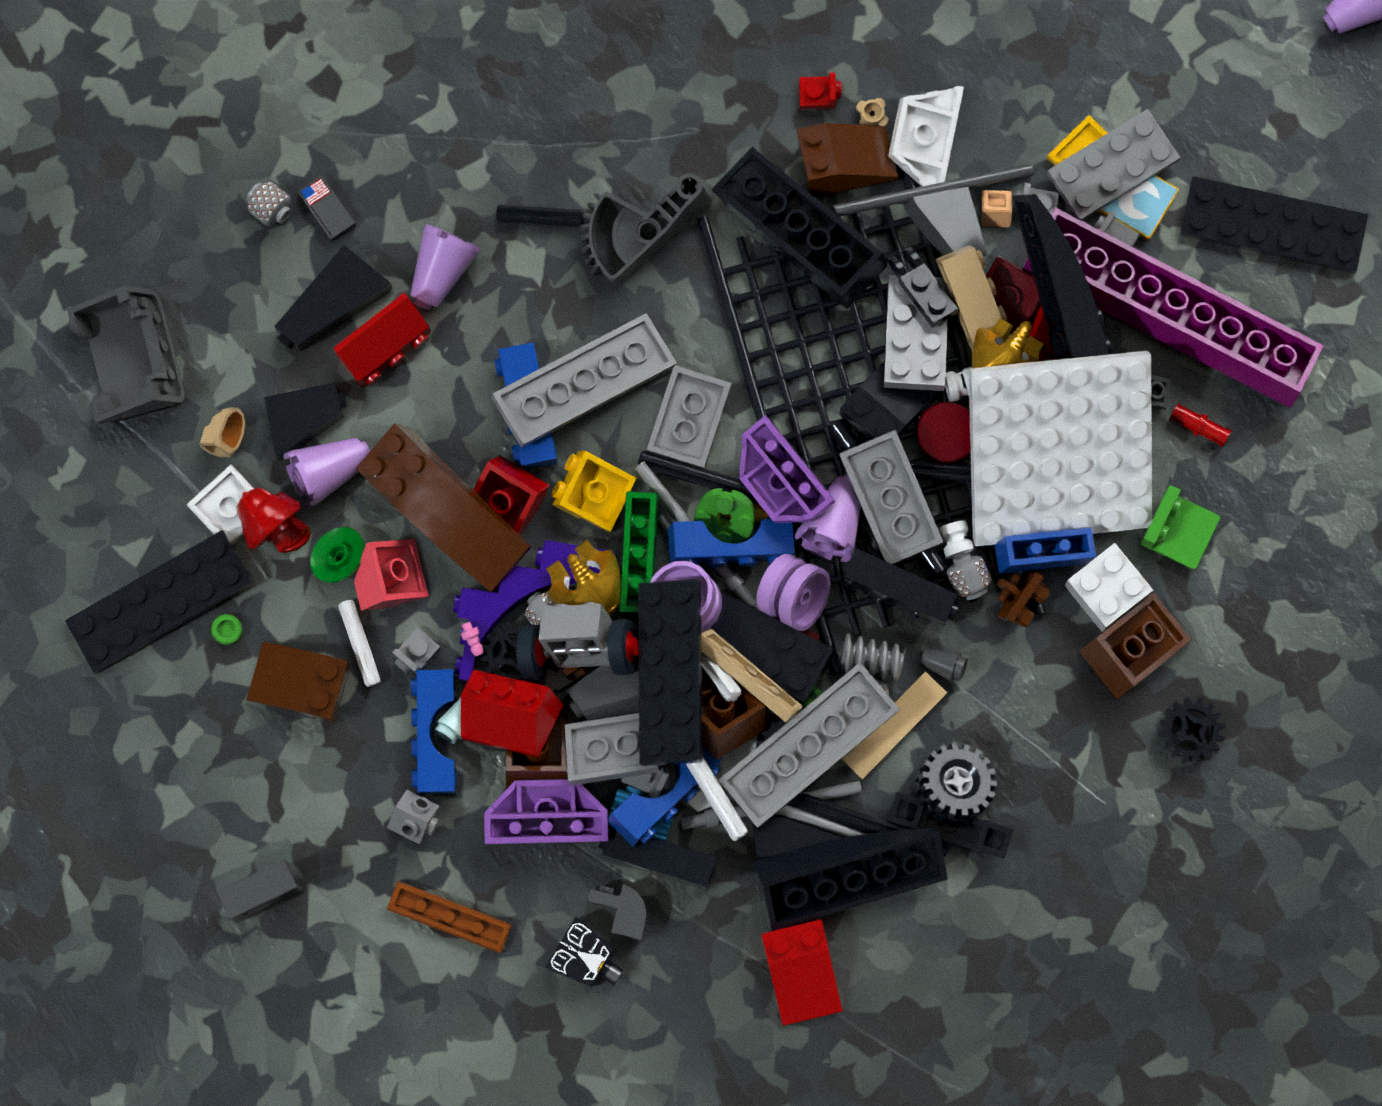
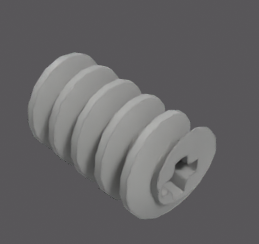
M847 634L841 664H844L846 673L859 663L865 669L868 668L872 677L879 670L882 680H886L888 675L892 673L894 682L897 683L901 677L906 647L900 653L899 644L895 643L892 649L888 651L886 641H882L879 648H876L874 639H870L867 646H864L861 636L852 644L851 636Z

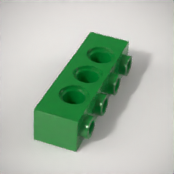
M626 492L620 614L624 618H639L638 583H650L655 575L658 518L657 493Z

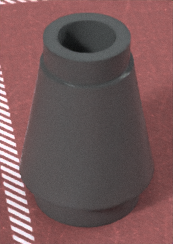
M926 648L920 665L925 666L951 682L953 680L960 682L965 673L968 659L962 657V653Z

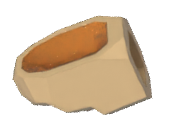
M236 407L223 409L213 416L210 424L204 428L200 447L209 454L218 457H231L239 448L244 435L245 418L243 412Z

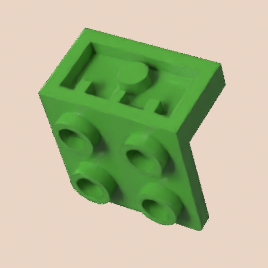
M1169 485L1140 545L1195 570L1220 520V516L1178 496L1181 490Z

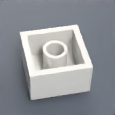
M1116 543L1069 578L1064 585L1102 633L1146 599L1153 591Z

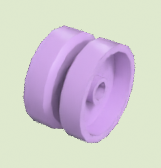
M782 554L769 565L760 581L756 601L758 610L798 631H805L817 621L826 606L831 584L829 573L814 564H806L802 559L791 554Z
M674 561L663 566L653 576L651 582L700 580L701 633L707 631L717 621L722 610V595L718 585L699 565L689 561Z

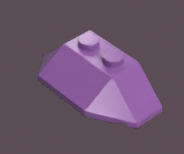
M766 415L742 434L743 446L739 479L774 523L811 522L835 503L828 490Z
M568 779L515 780L484 813L485 844L608 841V810L582 784L571 786Z

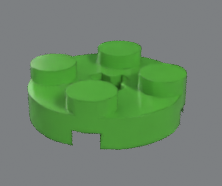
M716 488L705 493L698 503L694 521H703L708 531L722 542L737 544L745 541L751 535L755 525L756 511L751 500L736 490H732L730 493L727 491L721 492L722 488ZM719 513H722L723 515L730 514V521H726L720 518Z

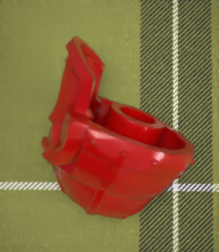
M262 488L243 492L236 508L247 547L255 550L263 545L265 541H268V543L273 542L279 552L288 553L304 546L311 537V530L307 524L294 516L301 510V504L282 492L271 494Z

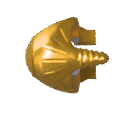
M1000 318L992 328L987 330L980 327L976 331L972 352V368L1040 362L1039 351L1043 343L1029 336L1031 323L1028 321L1023 322L1010 335L1009 339L1003 343L1013 325Z
M588 540L575 547L581 559L573 553L567 557L568 564H570L569 567L577 582L575 590L569 589L571 577L559 560L546 568L552 583L548 596L556 604L571 606L594 602L602 604L609 616L616 611L621 598V574L616 557L611 550L599 551L593 548ZM588 566L598 568L600 572L598 574L594 573Z

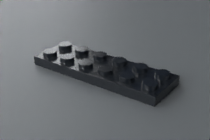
M1193 176L1179 236L1355 274L1358 269L1369 214Z
M221 530L66 619L65 622L93 673L97 674L253 584V581L224 530Z
M699 579L638 583L639 764L641 766L703 763L701 582Z

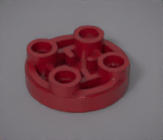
M952 402L938 403L927 409L921 416L917 427V442L921 450L929 458L940 463L954 464L964 459L971 452L970 412L963 406Z

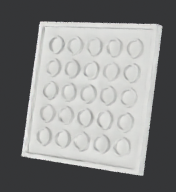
M1148 351L969 369L972 528L975 546L994 545L1003 537L1011 535L1092 528V534L1149 527L1152 522L1151 354Z

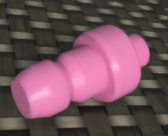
M470 621L462 624L464 632L461 633V637L463 640H467L473 655L478 656L484 653L483 646L479 643L478 634L480 632L478 627L473 628Z

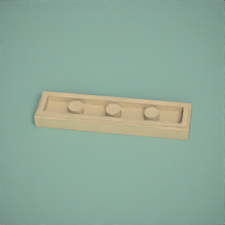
M709 629L702 633V652L783 721H789L803 708L800 703L715 631Z
M924 672L895 702L900 710L841 760L863 780L947 692L927 672Z

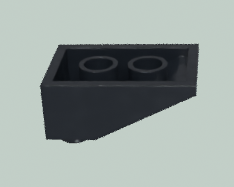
M884 361L842 405L839 416L867 440H872L893 430H896L898 437H900L939 391L884 388Z

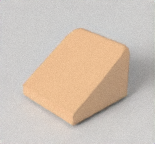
M982 190L981 226L1010 227L1012 191Z

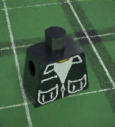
M577 917L573 920L546 965V969L590 987L594 986L599 977L615 985L624 971L609 961L615 951L614 948Z

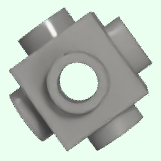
M406 790L395 806L387 828L420 844L426 834L432 836L439 823V819L435 818L439 805Z

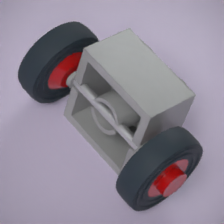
M586 602L583 605L569 606L566 604H556L553 607H543L540 625H525L519 630L516 643L517 663L522 677L527 680L544 678L548 669L549 657H551L557 668L610 666L616 675H630L635 672L638 664L639 642L633 622L624 619L612 622L602 604Z

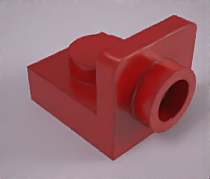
M829 72V77H799L800 109L835 108L836 99H842L841 81H836L835 72Z

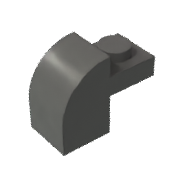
M624 884L620 896L615 895V889L598 885L597 891L590 889L587 899L588 903L616 910L611 933L642 942L647 921V911L641 896L634 889Z

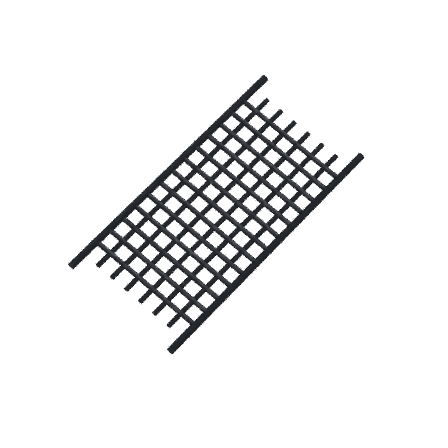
M898 166L905 190L917 188L915 180ZM881 207L886 223L865 228L860 212L853 213L857 232L868 240L867 236L889 231L894 251L884 253L885 261H888L892 256H896L908 273L909 269L904 255V249L906 248H902L896 228L914 223L910 216L893 220L890 207ZM703 216L698 218L697 222L756 421L758 422L765 415L769 417L787 412L793 432L783 436L788 442L796 440L800 457L812 472L813 465L833 460L837 476H844L845 472L839 455L844 450H838L835 438L829 430L836 423L843 420V418L830 422L824 401L845 395L847 401L852 393L863 383L850 385L844 364L865 359L869 374L871 375L876 370L873 356L885 353V345L870 349L864 328L884 322L886 324L887 299L884 292L888 291V283L882 284L880 276H878L873 281L874 287L866 289L856 299L877 294L883 315L862 321L855 300L849 307L854 323L833 329L827 308L840 304L835 299L825 301L821 288L807 276L787 281L781 261L786 258L769 243L770 256L750 261L744 237L736 238L743 263L723 268L709 217ZM916 225L921 243L909 247L913 248L916 253L924 251L931 273L934 277H942L936 262L938 258L936 249ZM774 263L780 283L759 289L753 268ZM745 271L751 291L732 296L726 276ZM811 283L817 303L796 309L790 288ZM782 291L788 311L767 317L761 296ZM754 299L759 319L740 325L734 304ZM820 311L825 331L804 337L798 316ZM956 315L947 319V335L950 336L955 356L946 358V366L958 363L960 372H962L964 368L971 367ZM791 319L796 340L775 345L770 324ZM762 327L768 347L749 353L743 332ZM857 331L862 351L841 357L835 336ZM828 339L834 359L813 365L807 344ZM799 347L805 368L784 373L778 353ZM770 355L776 376L757 381L751 360ZM836 367L842 388L821 393L815 373ZM807 375L813 396L792 402L786 381ZM779 383L785 404L765 409L759 388ZM946 389L939 391L932 401L940 399L941 403L949 402ZM816 403L822 424L801 430L795 409ZM920 413V414L918 415V417L915 419V423H916V426H917V427H918L919 420H920V418H921V416H922L921 413ZM917 428L904 431L899 437L900 441L917 436ZM855 429L860 444L867 442L866 438ZM824 432L830 453L809 458L803 437ZM926 454L924 457L910 460L917 462L936 463V461L929 458ZM966 457L960 460L959 464L968 465ZM933 480L934 485L921 488L924 496L937 492L943 513L933 516L935 523L945 521L947 525L954 522L953 518L972 513V505L950 511L944 491L966 484L972 504L971 482H942L941 480ZM832 483L826 484L824 487L828 489ZM792 522L796 557L802 559L806 564H811L810 559L819 556L804 549L801 546L803 541L801 538L798 540L795 538L796 531L803 522ZM859 522L855 546H859V550L869 554L866 543H869L867 535H863ZM973 536L967 537L966 539H970L973 541ZM947 543L935 546L934 549L938 554L943 553ZM985 545L989 560L985 564L988 571L992 570L995 583H997L1000 578H1003L998 571L996 555L992 545ZM914 554L892 565L905 570V563L919 560L917 554ZM833 556L831 561L835 575L830 576L831 584L838 583L844 604L824 609L816 624L822 643L834 650V657L829 664L831 674L842 672L843 669L827 619L828 616L847 612L853 635L859 636L861 631L854 609L876 603L882 627L887 628L891 625L884 602L872 597L855 601L851 600L848 588L842 586L846 572L843 573L839 557ZM948 574L943 576L937 575L934 578L930 575L931 579L927 580L942 587L941 584L950 582ZM997 586V590L1000 595L1002 589ZM975 598V599H972V600H969V601H970V603H974V602H977L978 600H977V598ZM1030 598L1035 616L1045 614L1044 603H1036ZM910 613L912 620L920 618Z

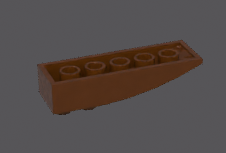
M394 423L356 468L418 530L490 592H493L531 549V546L408 426Z

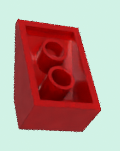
M499 455L487 462L473 490L521 536L540 507L550 485Z
M821 919L761 934L783 1026L842 1012Z

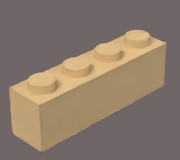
M968 245L937 258L936 262L950 298L958 307L957 316L971 352H973L976 331L980 327L988 330L995 326L1000 318L1006 322L1008 320L1001 305L997 307L993 297L997 294L992 279L985 276L983 267H986V262L981 251H976L974 247ZM1012 333L1008 334L1007 338L1005 339V341H1004L1003 343H1005L1006 340L1009 339V337H1010V335H1012Z

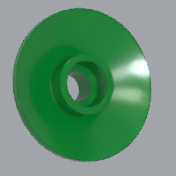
M348 527L335 528L324 534L317 541L311 553L310 566L314 575L326 583H338L353 575L361 564V557L365 548L361 535Z

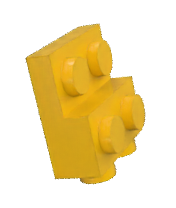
M578 451L576 455L571 454L564 467L568 471L564 481L559 480L553 488L551 496L555 500L552 505L576 518H582L606 532H611L626 501V492L631 491L636 477L587 451Z

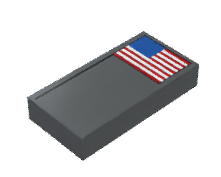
M322 175L298 191V195L331 242L356 226L355 221Z

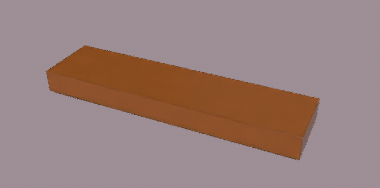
M397 881L386 909L500 954L512 927V924Z

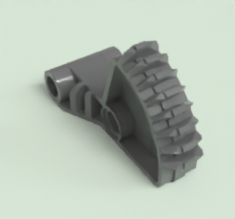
M686 173L680 176L676 187L665 195L649 212H643L609 192H605L603 195L594 192V197L598 202L597 204L588 202L587 206L593 212L583 214V218L590 223L581 225V230L589 233L580 237L582 243L588 244L581 249L583 254L589 255L585 259V263L588 266L594 265L590 270L593 276L603 273L611 283L615 285L623 284L671 237L695 221L708 209L711 204V195L700 177L693 173ZM609 204H614L622 209L613 224L612 243L616 254L625 266L613 276L603 266L597 248L599 222ZM650 228L657 229V234L652 240L643 239L646 230Z

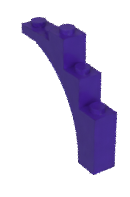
M544 540L543 548L538 547L535 560V565L540 566V569L515 566L496 588L499 589L498 593L462 587L461 595L455 596L453 613H458L457 618L459 622L470 621L473 628L478 627L480 632L478 634L479 643L483 645L487 639L486 635L491 634L500 621L513 609L528 600L534 593L550 590L552 583L546 568L555 561L559 560L571 577L569 585L577 584L569 567L570 564H568L567 557L573 553L581 559L575 550V547L578 545ZM612 551V552L614 553L615 557H616V560H617V552H616V551ZM588 566L594 573L598 574L600 572L598 568ZM460 636V644L464 645L463 656H457L455 674H459V681L461 683L467 684L473 670L476 668L477 656H474L471 652V646L468 645L467 640H463Z

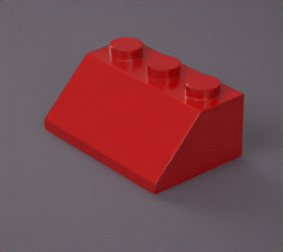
M404 292L333 349L339 362L362 388L366 384L371 386L382 377L381 372L387 367L391 366L394 368L406 358L404 354L413 347L418 349L429 340L428 335L431 334V330Z
M473 670L461 694V738L539 757L563 704L550 687Z

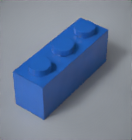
M1092 528L1011 535L1003 537L997 544H994L999 574L1085 565L1096 558Z

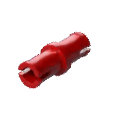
M1177 403L1169 418L1170 421H1174L1193 431L1192 435L1196 437L1201 435L1222 448L1232 431L1209 420L1208 415L1204 413L1200 415L1182 406L1180 403Z

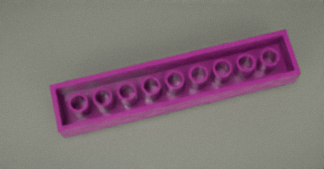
M1054 208L1051 215L1075 253L1086 276L1097 308L1289 408L1292 407L1303 389L1324 345L1062 210ZM1027 258L1023 269L1033 275L1029 258Z

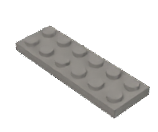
M645 313L492 393L491 398L519 445L523 448L669 371L677 362L649 316Z
M859 663L722 776L718 782L758 829L900 709L865 667Z

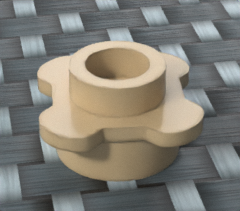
M881 98L866 102L860 101L856 106L861 117L859 125L886 126L888 117L885 115V101ZM871 111H873V112H875V115H874V116H870L869 113H870Z

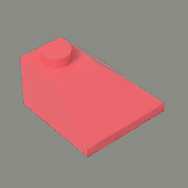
M415 539L369 542L365 545L361 564L354 580L361 611L385 609L429 597Z

